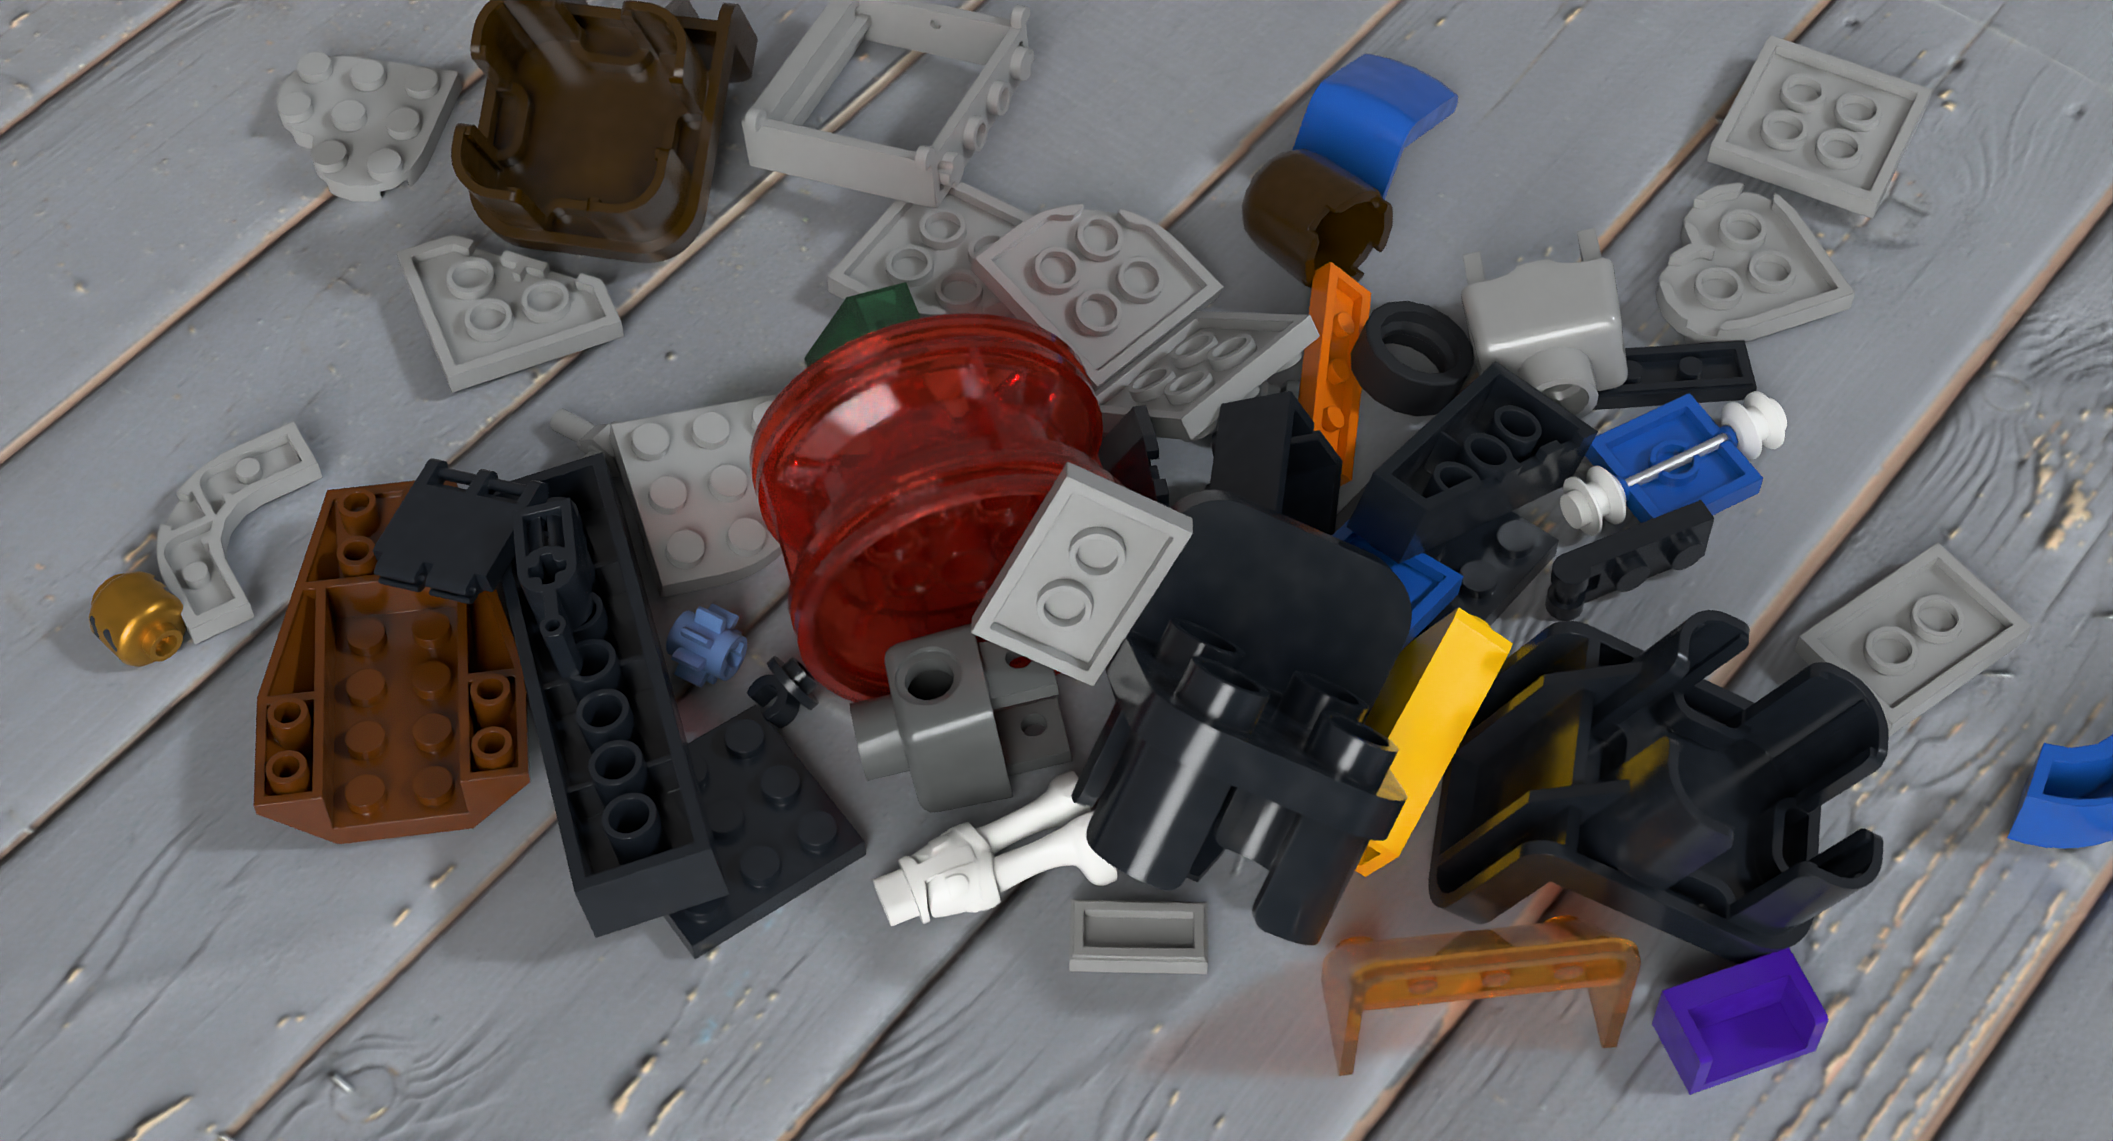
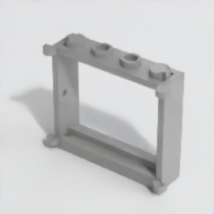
M830 0L741 120L749 165L937 209L951 187H957L960 183L964 167L974 152H979L983 148L988 131L998 116H1003L1007 112L1011 96L1021 81H1027L1031 75L1034 51L1028 48L1026 22L1031 16L1030 8L1015 5L1011 13V19L920 0ZM864 40L984 65V68L930 147L920 145L916 152L803 127L802 125Z

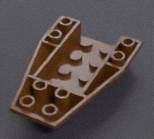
M415 480L327 490L257 696L254 809L256 814L336 844L473 829L531 782L527 688L516 642L496 588L494 592L484 591L479 593L475 602L470 605L431 596L429 591L432 588L426 586L423 591L418 593L380 584L378 579L382 576L374 575V569L378 561L372 549ZM444 482V485L458 487L455 482Z

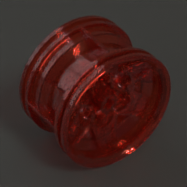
M946 314L905 321L870 332L826 354L796 376L777 395L764 413L751 444L749 463L752 483L762 518L769 532L780 544L790 579L788 611L801 658L812 676L831 692L852 702L891 694L884 664L885 653L890 646L972 623L974 613L1067 461L1124 487L1117 478L1102 468L1098 457L1103 434L1102 413L1087 370L1074 350L1057 335L1023 320L991 314ZM976 636L979 643L988 641L979 636ZM1018 657L1013 659L1009 666L1023 668L1031 662V659ZM1054 670L1055 676L1061 674V672Z

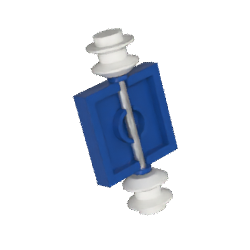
M1753 391L1745 397L1744 407L1737 402H1729L1724 405L1721 413V427H1719L1690 393L1596 436L1585 454V457L1593 465L1587 472V483L1585 484L1577 477H1570L1565 480L1563 495L1560 497L1562 513L1573 528L1581 529L1590 536L1600 533L1602 518L1614 525L1622 523L1626 516V506L1640 523L1702 500L1710 513L1715 515L1760 492L1763 477L1748 460H1754L1760 456L1762 445L1769 449H1777L1782 446L1787 428L1784 410L1776 400L1768 398L1761 392Z

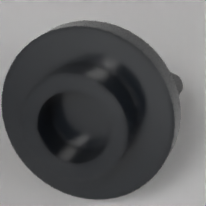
M773 656L767 662V666L773 674L759 677L751 684L747 691L749 697L763 708L777 696L775 703L763 715L779 729L789 725L795 719L799 712L800 703L809 710H812L819 704L817 698L812 693L819 686L818 681L793 656L786 663Z

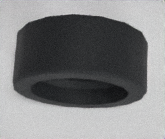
M1411 301L1388 302L1374 309L1351 351V370L1360 387L1376 402L1398 413L1416 417L1437 415L1457 396L1474 365L1473 346L1464 330L1442 312L1428 305ZM1385 344L1407 346L1420 352L1437 367L1439 373H1426L1408 367L1399 362L1387 350Z

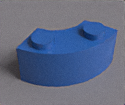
M2113 734L2097 744L2073 748L2043 743L2024 784L2007 839L2044 848L2060 849L2095 846L2112 841Z

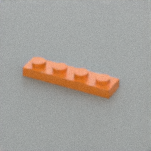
M1329 262L1315 270L1312 280L1308 315L1311 316L1320 337L1304 349L1298 401L1313 420L1314 431L1320 430L1342 459L1340 486L1352 481L1362 390L1351 370V351L1369 318L1372 293L1334 263Z

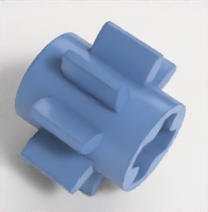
M713 603L708 610L699 606L696 613L690 610L683 612L671 627L666 641V651L669 655H672L671 660L679 663L674 675L702 688L706 681L714 685L717 678L723 681L732 678L741 666L747 651L746 637L741 635V631L735 629L739 616Z

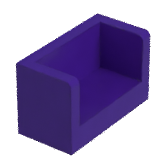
M1787 948L1662 990L1652 1025L1689 1095L1816 1051L1828 1023V1015L1791 949Z

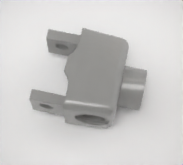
M1595 228L1577 231L1581 262L1560 263L1550 259H1543L1519 264L1510 273L1491 280H1486L1480 251L1462 254L1468 285L1461 291V300L1469 341L1473 346V355L1478 375H1481L1496 361L1579 419L1588 415L1597 405L1598 391L1617 388L1627 380L1628 366L1614 265L1611 260L1602 258Z

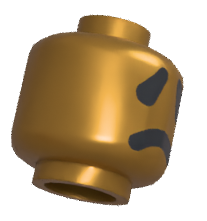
M136 571L114 575L105 580L93 595L89 613L90 629L126 665L141 667L155 661L159 662L170 658L180 648L186 631V626L181 616L183 610L182 602L150 573Z

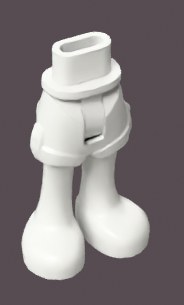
M1071 770L1057 775L1049 783L1046 792L1036 800L994 822L978 828H974L969 822H965L950 828L939 837L927 842L928 844L913 855L903 856L898 859L900 869L873 879L876 892L890 925L894 926L917 916L920 917L923 924L930 922L928 908L934 918L963 912L976 913L994 908L1001 902L1000 893L1038 873L1061 866H1077L1094 885L1104 886L1116 881L1118 878L1116 868L1100 858L1088 845L1086 831L1094 811H1091L1090 806L1086 805L1084 807L1074 803L1071 793L1079 779L1075 772ZM1054 827H1061L1037 841L994 856L1000 850L1032 834Z

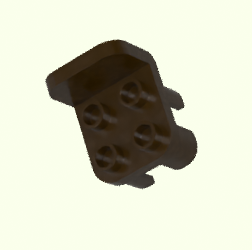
M586 0L488 1L476 18L470 44L472 60L487 76L478 128L473 124L458 123L454 130L451 146L453 169L460 182L469 190L470 200L478 217L503 241L521 248L637 263H656L678 255L695 240L704 224L729 83L744 82L752 77L758 38L740 5L734 3H723L719 11L718 20L699 18L689 0H672L665 8L654 3L628 0L623 2L622 9L588 5Z

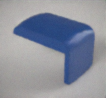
M1366 53L1331 74L1319 84L1309 102L1292 150L1307 149L1330 159L1376 188L1382 198L1385 199L1404 148L1453 114L1457 107L1458 95L1439 80L1413 66L1391 58Z

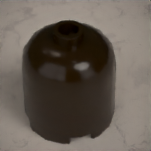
M1298 149L1278 154L1267 161L1255 173L1246 189L1242 203V220L1245 231L1260 250L1303 285L1312 288L1315 270L1329 262L1334 263L1359 282L1364 273L1357 268L1367 259L1373 248L1378 252H1382L1387 244L1393 226V207L1382 198L1376 188L1330 159L1307 149Z

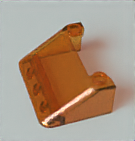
M1571 915L1553 917L1540 924L1373 940L1365 936H1356L1342 940L1324 958L1321 974L1338 1075H1353L1363 1011L1588 988L1601 1047H1617L1641 967L1638 946L1626 938L1591 923L1580 921L1579 918Z

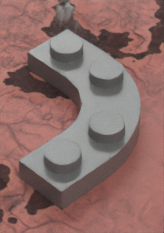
M294 421L242 443L203 465L176 492L179 501L171 512L167 523H160L156 545L159 571L165 586L183 604L181 616L195 644L255 617L246 595L228 564L226 552L232 532L245 516L265 503L323 478L318 462Z

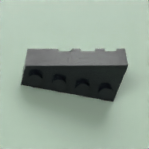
M1495 361L1373 472L1346 527L1366 540L1373 548L1383 552L1400 564L1563 487L1565 480L1574 476L1598 431Z

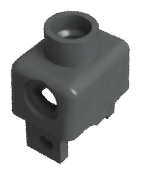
M972 623L890 646L885 653L884 664L891 694L849 704L857 746L867 781L910 771L919 804L930 813L1013 798L1008 776L1073 761L1058 697L993 712L995 709L1059 695L1054 669L1034 660H1031L1023 668L1009 666L1013 659L1025 656L990 641L979 643L976 635L971 633ZM1034 724L1046 727L1045 731L1037 736H1029L1024 733L1025 729Z

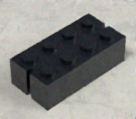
M1287 391L1222 403L1218 430L1213 433L1211 439L1214 458L1210 483L1206 485L1205 490L1232 492L1332 536L1335 533L1343 461L1320 430L1314 431L1313 420L1293 393Z

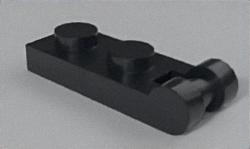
M1699 500L1561 554L1555 559L1552 566L1550 579L1552 584L1548 588L1545 601L1547 612L1558 620H1574L1582 613L1584 603L1617 590L1619 592L1633 590L1647 578L1672 568L1674 570H1683L1692 566L1705 555L1714 522L1713 515L1702 500Z

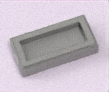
M1071 899L1069 972L1207 974L1208 902Z

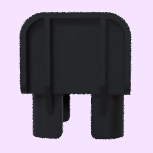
M1223 490L1199 491L1182 498L1170 507L1192 518L1193 534L1105 668L1117 699L1071 793V797L1074 803L1084 807L1086 805L1093 807L1097 799L1100 798L1086 831L1088 845L1100 858L1141 882L1164 891H1171L1184 883L1232 785L1233 788L1214 825V836L1218 844L1223 848L1238 853L1269 870L1252 906V915L1257 926L1264 932L1290 942L1310 946L1317 945L1369 841H1383L1388 838L1408 798L1406 792L1390 770L1399 748L1390 739L1364 723L1409 634L1412 620L1410 598L1402 581L1376 555L1232 492Z
M1705 610L1695 613L1645 651L1586 623L1577 621L1553 623L1505 660L1443 774L1428 879L1430 899L1435 906L1473 923L1486 924L1551 881L1734 963L1741 964L1790 948L1806 936L1814 916L1866 887L1876 879L1880 872L1883 861V838L1865 828L1857 830L1818 854L1821 805L1877 771L1887 757L1889 732L1884 711L1873 692L1858 677L1827 662H1816L1807 666L1755 703L1705 680L1704 678L1741 653L1749 645V625L1721 611Z

